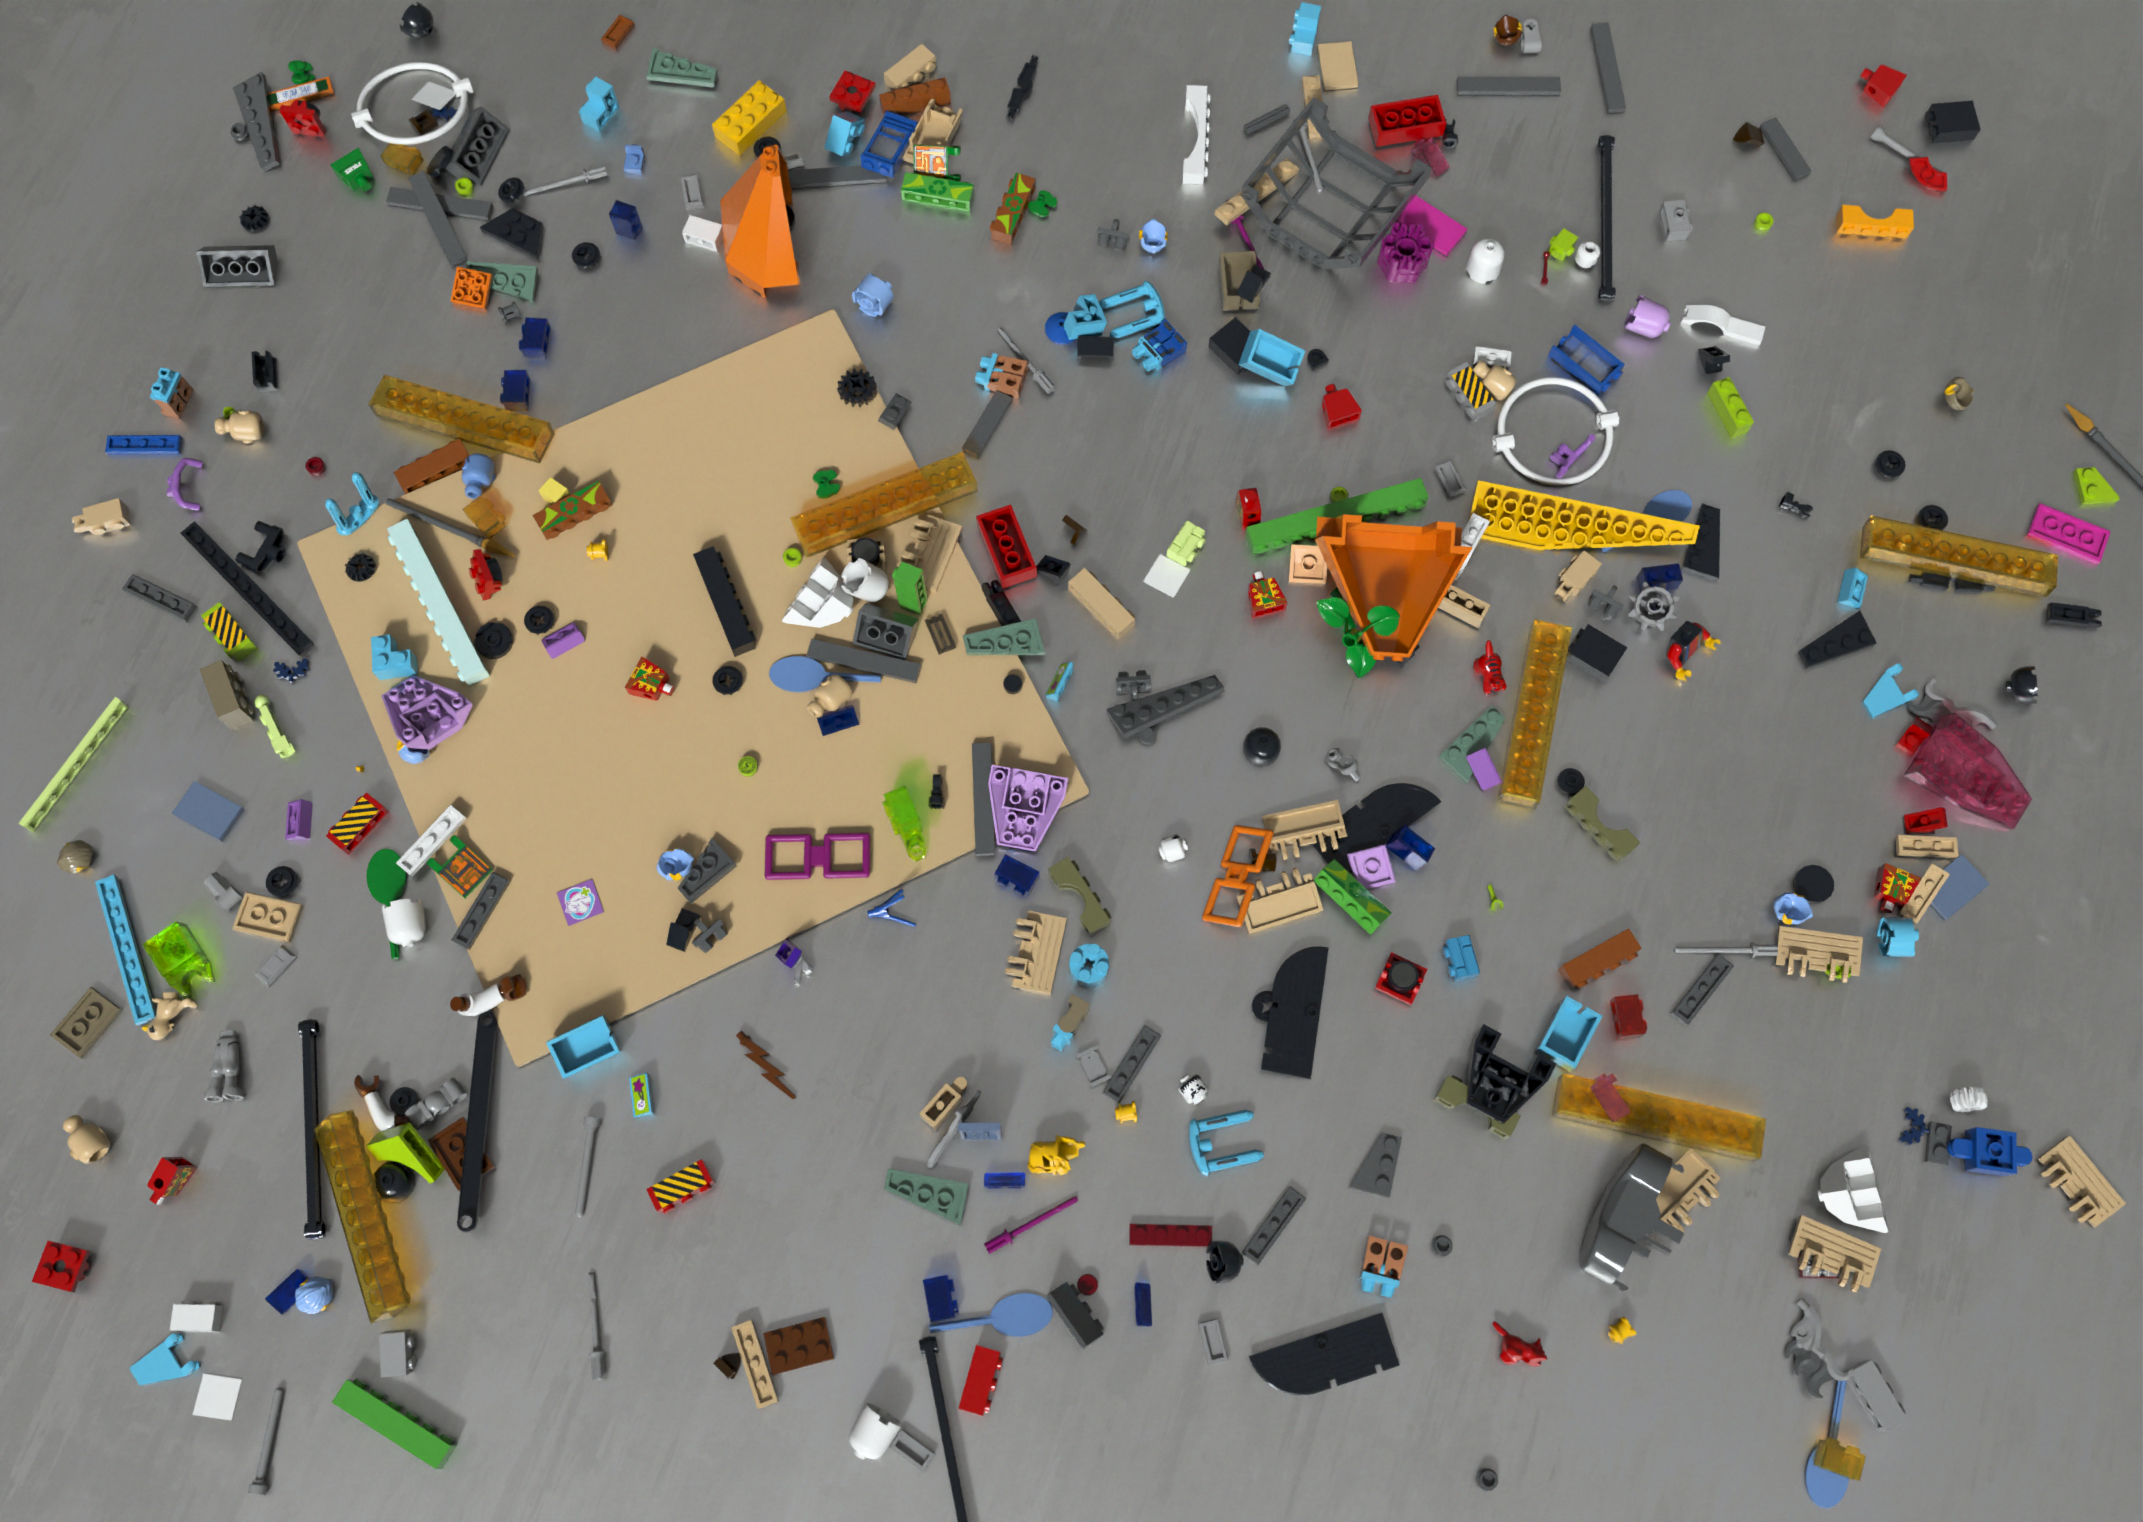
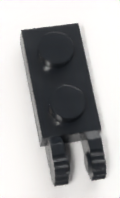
M997 580L991 581V586L988 582L981 585L986 601L1001 626L1021 622L1004 591L1002 592V586Z
M2053 602L2047 605V622L2087 628H2100L2102 626L2101 621L2089 619V617H2100L2102 615L2101 610Z

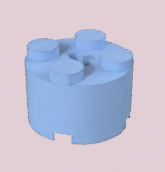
M869 273L852 293V299L855 304L856 302L860 304L859 309L872 317L881 316L894 298L891 290L892 285Z

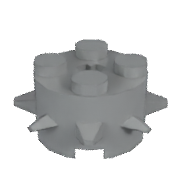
M1644 582L1643 591L1639 595H1629V598L1634 603L1633 610L1628 616L1635 617L1641 623V630H1645L1648 626H1656L1660 631H1664V622L1666 620L1678 618L1673 612V603L1679 598L1678 596H1670L1671 594L1665 590V583L1660 587L1651 588ZM1652 603L1656 604L1655 607L1657 609H1655L1654 611L1650 609L1651 607H1649V605H1651Z

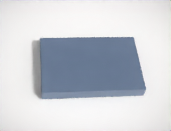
M194 781L172 814L222 841L244 808Z
M1960 855L1943 869L1950 875L1931 902L1933 908L1944 920L1952 916L1990 885L1963 855Z
M958 1123V1130L962 1140L1002 1139L1000 1123Z

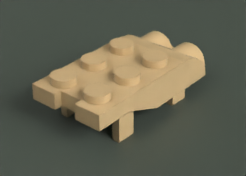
M931 98L917 124L915 132L909 138L910 144L903 156L904 161L914 164V144L949 146L960 125L963 110L959 109L958 113H954L948 107L940 108L935 104V99Z

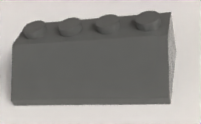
M481 106L472 110L452 147L453 155L445 169L457 178L465 177L469 178L473 183L481 184L509 127Z
M274 245L202 247L196 251L203 287L275 285L278 261Z

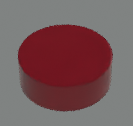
M312 457L305 464L306 470L312 476H319L326 469L324 461L319 457Z
M1091 1274L1082 1275L1077 1282L1079 1292L1085 1296L1093 1295L1098 1288L1097 1279Z

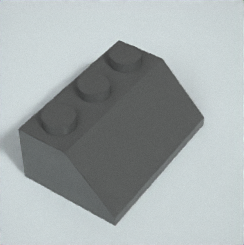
M865 603L858 612L852 644L906 660L916 636L919 619Z
M1065 1282L1048 1293L1046 1297L1082 1350H1085L1104 1335L1102 1332L1104 1327L1098 1319L1093 1320L1089 1314L1092 1310L1086 1301L1082 1303L1077 1296L1080 1293L1074 1284L1069 1285L1068 1282Z

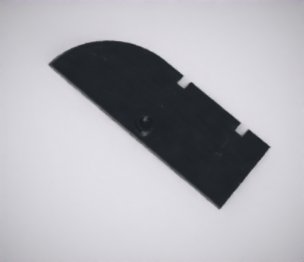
M1395 783L1383 786L1360 801L1364 806L1362 809L1355 805L1342 815L1347 837L1339 838L1337 831H1334L1338 849H1333L1330 836L1323 837L1326 843V851L1324 852L1321 851L1318 835H1315L1317 843L1311 845L1327 864L1335 859L1350 872L1351 868L1347 854L1387 844L1442 801L1429 790L1417 785Z
M1315 946L1299 950L1287 958L1279 968L1274 979L1271 1002L1277 1003V1008L1270 1007L1264 1044V1047L1271 1048L1270 1054L1263 1053L1261 1070L1311 1079L1328 947Z
M1382 1312L1249 1356L1254 1369L1267 1384L1283 1393L1298 1396L1311 1395L1331 1389L1329 1381L1335 1379L1336 1385L1340 1386L1376 1374L1375 1365L1378 1364L1381 1365L1382 1371L1400 1366Z

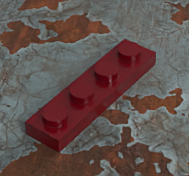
M1130 1224L1129 1246L1208 1247V1244L1212 1241V1226Z

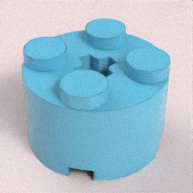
M1911 917L1881 918L1877 928V936H1881V943H1878L1880 954L1888 957H1914L1915 941L1919 939V931L1914 929L1913 919Z
M1097 944L1081 945L1071 954L1069 971L1074 982L1087 988H1093L1102 984L1106 979L1109 971V959L1106 952ZM1086 963L1093 964L1092 969L1086 967Z

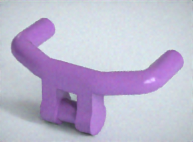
M1590 434L1575 451L1569 449L1564 443L1558 446L1557 451L1553 452L1550 456L1551 461L1560 466L1556 473V478L1561 479L1567 473L1572 463L1596 439L1595 435Z
M192 458L181 459L175 467L173 474L168 477L167 483L169 488H167V496L175 497L178 505L183 508L197 511L200 509V504L184 500L180 492L181 473L185 466L201 468L203 464L201 460Z

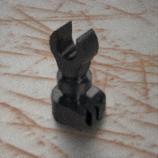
M1454 119L1451 125L1446 124L1442 137V145L1446 148H1455L1458 145V135L1454 134L1456 123Z
M1786 492L1779 503V507L1784 510L1790 508V511H1796L1801 518L1808 519L1811 515L1805 513L1804 510L1811 512L1813 510L1812 506L1799 504L1796 500L1793 502L1794 494Z
M933 774V790H931L932 796L929 797L928 805L930 809H944V798L941 797L943 795L941 790V774Z

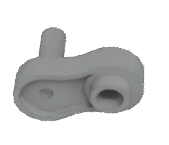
M1333 748L1327 752L1325 760L1330 767L1337 768L1344 775L1350 774L1354 781L1360 780L1361 776L1356 771L1358 763L1352 755L1345 754L1340 748Z

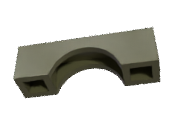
M1585 786L1566 803L1567 811L1580 821L1581 826L1586 831H1590L1594 835L1595 841L1608 850L1611 858L1620 862L1641 842L1627 828L1612 830L1604 826L1597 816L1599 799Z
M1066 857L1048 868V874L1059 890L1071 889L1083 897L1085 909L1080 916V923L1091 938L1110 926V919L1112 917L1106 908L1103 909L1099 904L1101 900L1096 892L1092 893L1089 889L1090 883L1085 876L1081 877L1078 871L1080 869L1077 863Z
M1448 1075L1444 1079L1434 1100L1453 1109L1459 1104L1466 1103L1467 1085L1463 1084L1459 1077ZM1515 1112L1504 1124L1487 1116L1488 1130L1507 1140L1511 1137L1521 1115Z

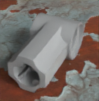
M217 871L210 873L203 882L214 894L215 900L226 911L243 898Z

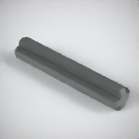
M1285 104L1245 124L1243 129L1246 134H1250L1288 115L1290 109Z

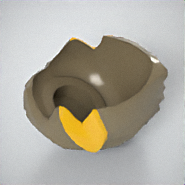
M1955 377L1945 387V400L1952 409L1964 410L1973 401L1971 394L1974 389L1963 377Z
M82 840L68 842L59 853L57 865L61 870L68 873H80L83 869L89 867L94 850L91 845Z

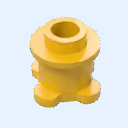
M602 539V543L590 542V545L587 546L588 557H591L592 560L604 558L605 561H608V544L606 540Z
M1135 1101L1125 1105L1118 1103V1107L1115 1108L1116 1120H1120V1123L1128 1120L1137 1122Z
M1624 1316L1619 1318V1322L1615 1325L1608 1326V1335L1614 1343L1623 1344L1624 1339L1636 1335L1635 1330Z

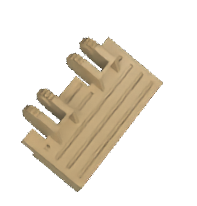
M927 515L925 521L916 519L914 524L919 528L928 530V532L925 533L912 529L909 533L911 536L925 542L917 540L912 553L903 551L900 556L914 562L912 566L923 569L926 590L937 593L963 528L961 525ZM901 561L897 562V567L900 566Z
M1338 800L1262 816L1264 828L1272 830L1274 833L1269 846L1270 853L1279 851L1277 843H1279L1283 860L1288 859L1285 845L1290 844L1293 846L1295 858L1300 857L1296 839H1299L1300 846L1317 843L1315 835H1318L1321 851L1324 852L1326 851V843L1323 837L1330 836L1333 849H1338L1334 831H1337L1339 838L1347 837Z
M1297 867L1292 868L1296 887L1291 888L1288 874L1285 871L1281 872L1283 884L1281 882L1266 887L1268 896L1265 894L1261 880H1255L1260 898L1254 900L1252 896L1244 919L1248 934L1324 911L1311 873L1303 875L1305 882L1303 885ZM1245 894L1237 896L1239 906H1241Z
M1028 911L1027 919H1016V924L1033 928L1032 933L1021 930L1013 932L1014 936L1029 939L1031 942L1022 940L1018 957L1009 956L1007 959L1012 964L1025 966L1024 971L1005 968L1004 973L1023 978L1022 980L1013 978L1012 987L1051 996L1067 918Z
M1780 926L1776 965L1785 966V959H1788L1787 974L1792 975L1794 960H1800L1801 967L1799 973L1800 976L1805 977L1807 962H1809L1808 969L1824 972L1827 971L1828 964L1830 965V981L1835 979L1836 966H1842L1841 980L1847 983L1849 968H1851L1850 975L1860 976L1863 937Z
M2066 1136L2038 1158L2043 1166H2046L2048 1163L2051 1164L2040 1173L2043 1177L2051 1175L2055 1170L2060 1175L2049 1184L2052 1188L2065 1181L2060 1187L2071 1200L2079 1198L2068 1207L2070 1211H2077L2082 1205L2088 1209L2077 1218L2080 1223L2090 1218L2088 1221L2095 1228L2126 1204L2071 1136Z
M1692 1148L1675 1163L1676 1165H1682L1684 1172L1680 1173L1671 1168L1667 1180L1656 1199L1661 1212L1659 1219L1684 1232V1228L1671 1216L1672 1213L1683 1223L1690 1226L1693 1222L1686 1212L1698 1201L1705 1207L1711 1205L1710 1199L1698 1188L1699 1186L1713 1198L1717 1199L1720 1196L1713 1185L1721 1178Z
M1800 1215L1788 1254L1798 1258L1800 1250L1802 1251L1798 1263V1268L1801 1270L1807 1266L1809 1256H1814L1810 1273L1815 1276L1818 1274L1819 1268L1838 1275L1841 1267L1842 1270L1838 1280V1285L1841 1287L1846 1285L1850 1272H1853L1854 1277L1850 1288L1851 1291L1856 1293L1860 1285L1870 1288L1881 1248Z

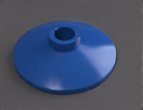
M1067 312L1055 313L1046 321L1045 333L1054 343L1069 344L1075 340H1069L1064 326H1060V324H1064L1068 315Z

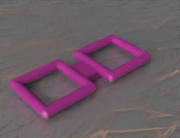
M867 832L826 833L824 835V846H812L811 834L767 835L765 838L764 877L766 880L810 879L812 867H823V876L826 879L868 878L870 876V834ZM863 840L862 870L831 871L832 841ZM773 842H804V871L772 872Z

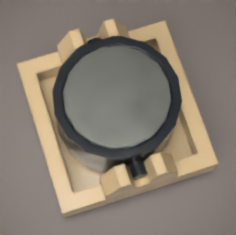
M884 537L847 540L848 563H854L858 558H861L886 573Z

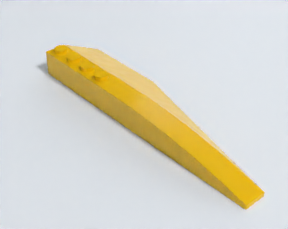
M1476 480L1468 518L1469 521L1474 513L1490 521L1481 537L1482 539L1536 550L1695 544L1700 527L1695 524Z

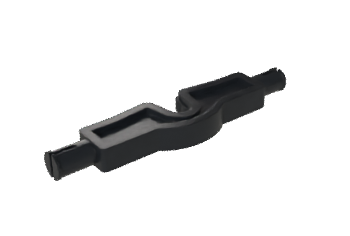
M1032 55L1030 62L1025 63L1022 72L1017 78V84L1024 88H1014L1008 103L1009 112L1006 116L1008 121L1009 119L1013 121L1015 113L1019 114L1024 100L1032 93V81L1037 71L1036 63L1038 57L1036 55L1035 57Z
M1946 571L1942 574L1923 572L1921 575H1909V582H1918L1923 587L1941 590L1949 588L1950 580L1954 581L1955 590L1958 592L1994 591L1996 588V583L1984 582V578L1968 577L1956 571Z

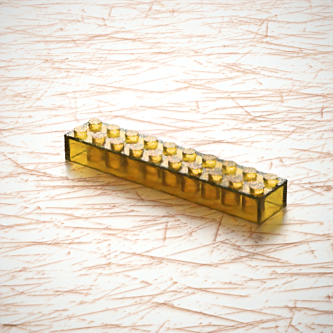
M383 375L368 404L375 416L450 438H460L461 441L536 463H541L555 434L548 421L388 375Z
M962 451L790 517L804 555L808 558L847 543V540L860 538L978 492L977 482Z
M1872 515L1862 528L1860 558L2046 598L2057 587V554Z
M1534 619L1530 626L1501 777L1502 783H1500L1497 798L1499 802L1534 810L1540 804L1572 627Z
M1566 1073L1558 1077L1552 1117L1755 1162L1762 1157L1766 1118Z
M354 1110L333 1113L326 1117L314 1130L370 1324L395 1318L411 1306V1297L405 1287V1276L400 1270L399 1256L394 1249L393 1236L387 1226V1215L383 1212L381 1195L377 1192L375 1185L376 1178L371 1171L370 1158L366 1154L364 1138L359 1131V1120L355 1116Z

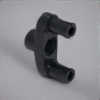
M257 521L254 529L267 537L255 557L239 552L235 560L237 563L249 567L250 570L261 573L271 561L280 563L285 557L286 550L280 546L284 536L283 529Z

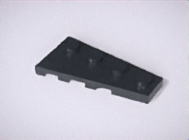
M1702 503L1695 525L1700 526L1695 544L1688 545L1681 570L1718 581L1720 509Z
M1858 611L1802 648L1798 654L1805 668L1808 669L1872 647L1877 642L1861 611Z

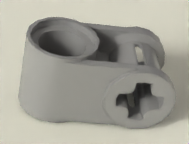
M1527 19L1523 23V31L1520 38L1522 54L1540 53L1541 37L1538 22L1534 19Z

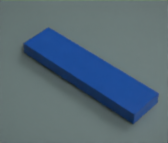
M107 435L105 452L108 455L180 454L183 438L181 435Z

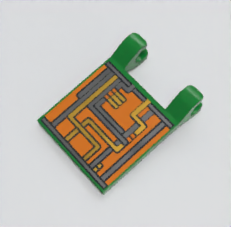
M914 144V173L960 182V174H949L948 154L959 155L961 147Z
M453 835L449 841L459 850L443 866L433 858H430L427 864L461 896L466 898L493 869L456 835Z

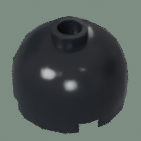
M416 2V6L414 4L410 5L403 14L401 20L404 23L403 26L400 24V29L409 37L421 39L433 32L434 21L431 12L425 6Z
M2025 666L2014 670L2010 676V681H2006V692H2011L2012 698L2018 703L2037 704V700H2033V696H2038L2037 677L2031 671L2035 670V666Z
M1257 727L1251 730L1243 742V754L1254 765L1268 766L1274 763L1281 751V741L1277 733L1266 727Z
M396 1161L384 1163L373 1174L371 1180L372 1190L384 1202L400 1203L413 1192L415 1174L410 1167Z
M1211 1241L1206 1251V1254L1210 1253V1261L1206 1260L1208 1274L1212 1281H1217V1284L1230 1282L1239 1275L1241 1266L1244 1263L1243 1256L1231 1242Z

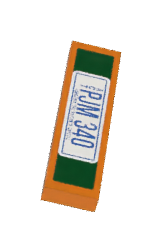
M325 77L270 92L267 94L271 105L269 110H278L281 105L291 106V103L296 99L310 101L332 95L334 90L330 78Z

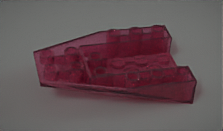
M1955 712L1939 718L1930 736L1927 737L1904 773V776L1957 808L2009 829L2016 827L2032 800L2000 750Z

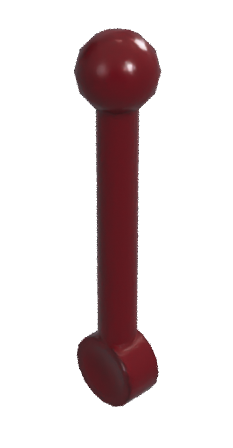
M1549 251L1543 253L1544 271L1543 278L1541 279L1542 285H1547L1548 283L1547 265L1548 257L1550 256Z

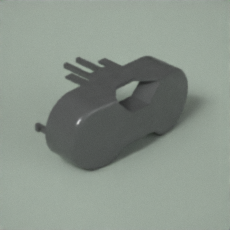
M1643 1143L1630 1153L1609 1181L1602 1200L1587 1227L1579 1257V1266L1582 1271L1607 1285L1614 1284L1619 1287L1620 1291H1625L1629 1287L1616 1279L1624 1269L1632 1251L1648 1258L1651 1250L1636 1243L1638 1238L1668 1254L1671 1253V1249L1645 1235L1656 1231L1680 1244L1684 1232L1659 1219L1661 1212L1656 1199L1667 1180L1671 1168L1683 1173L1684 1168L1682 1165L1674 1164L1671 1157Z

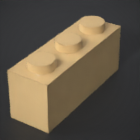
M920 44L884 73L885 84L894 91L920 82L925 75L933 72L936 68L935 55L923 44Z
M1451 585L1438 608L1479 628L1491 605Z

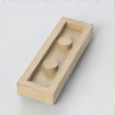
M1897 835L1895 837L1897 856L1958 857L1956 837Z
M1930 864L1908 903L1901 908L1899 914L1904 917H1911L1913 922L1917 924L1950 874L1936 865Z

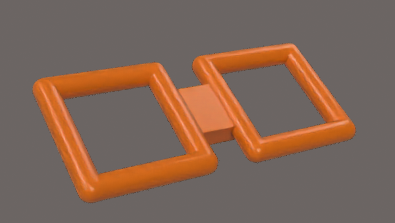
M1241 825L1233 827L1221 861V866L1228 868L1225 879L1216 878L1202 915L1204 921L1236 927L1243 925L1255 890V885L1246 882L1249 872H1261L1274 834L1272 830ZM1239 833L1264 837L1255 865L1230 861ZM1221 886L1246 890L1237 918L1211 914Z

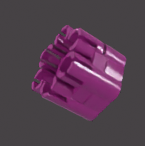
M1396 222L1392 225L1390 234L1385 236V239H1382L1377 263L1387 280L1391 282L1415 283L1428 266L1434 243L1433 241L1430 242V238L1424 237L1425 230L1423 225L1417 223L1415 230V224H1412L1407 231L1408 227L1406 224L1402 223L1399 230L1400 222Z

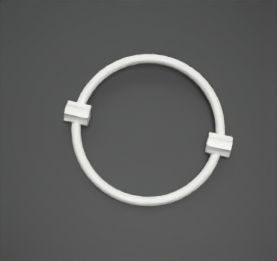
M428 62L404 63L384 70L372 78L361 91L357 102V112L351 113L356 128L364 127L369 134L379 140L399 145L419 144L442 136L461 120L467 108L468 94L473 93V89L468 78L461 80L456 73L444 66ZM427 69L443 73L454 81L452 86L456 97H461L460 106L453 118L439 129L416 137H393L377 131L370 125L373 121L368 108L364 109L365 100L370 91L387 77L407 70Z
M1560 377L1539 378L1520 386L1507 398L1499 414L1498 435L1492 437V446L1496 452L1503 451L1508 461L1521 474L1536 482L1554 486L1571 485L1589 478L1606 462L1613 444V427L1619 425V415L1615 410L1608 411L1594 392L1578 382ZM1547 384L1563 385L1581 392L1596 405L1600 411L1596 415V424L1600 430L1606 429V442L1601 456L1592 467L1579 475L1558 479L1536 474L1516 459L1510 450L1515 447L1514 436L1511 432L1505 433V421L1511 405L1527 390Z

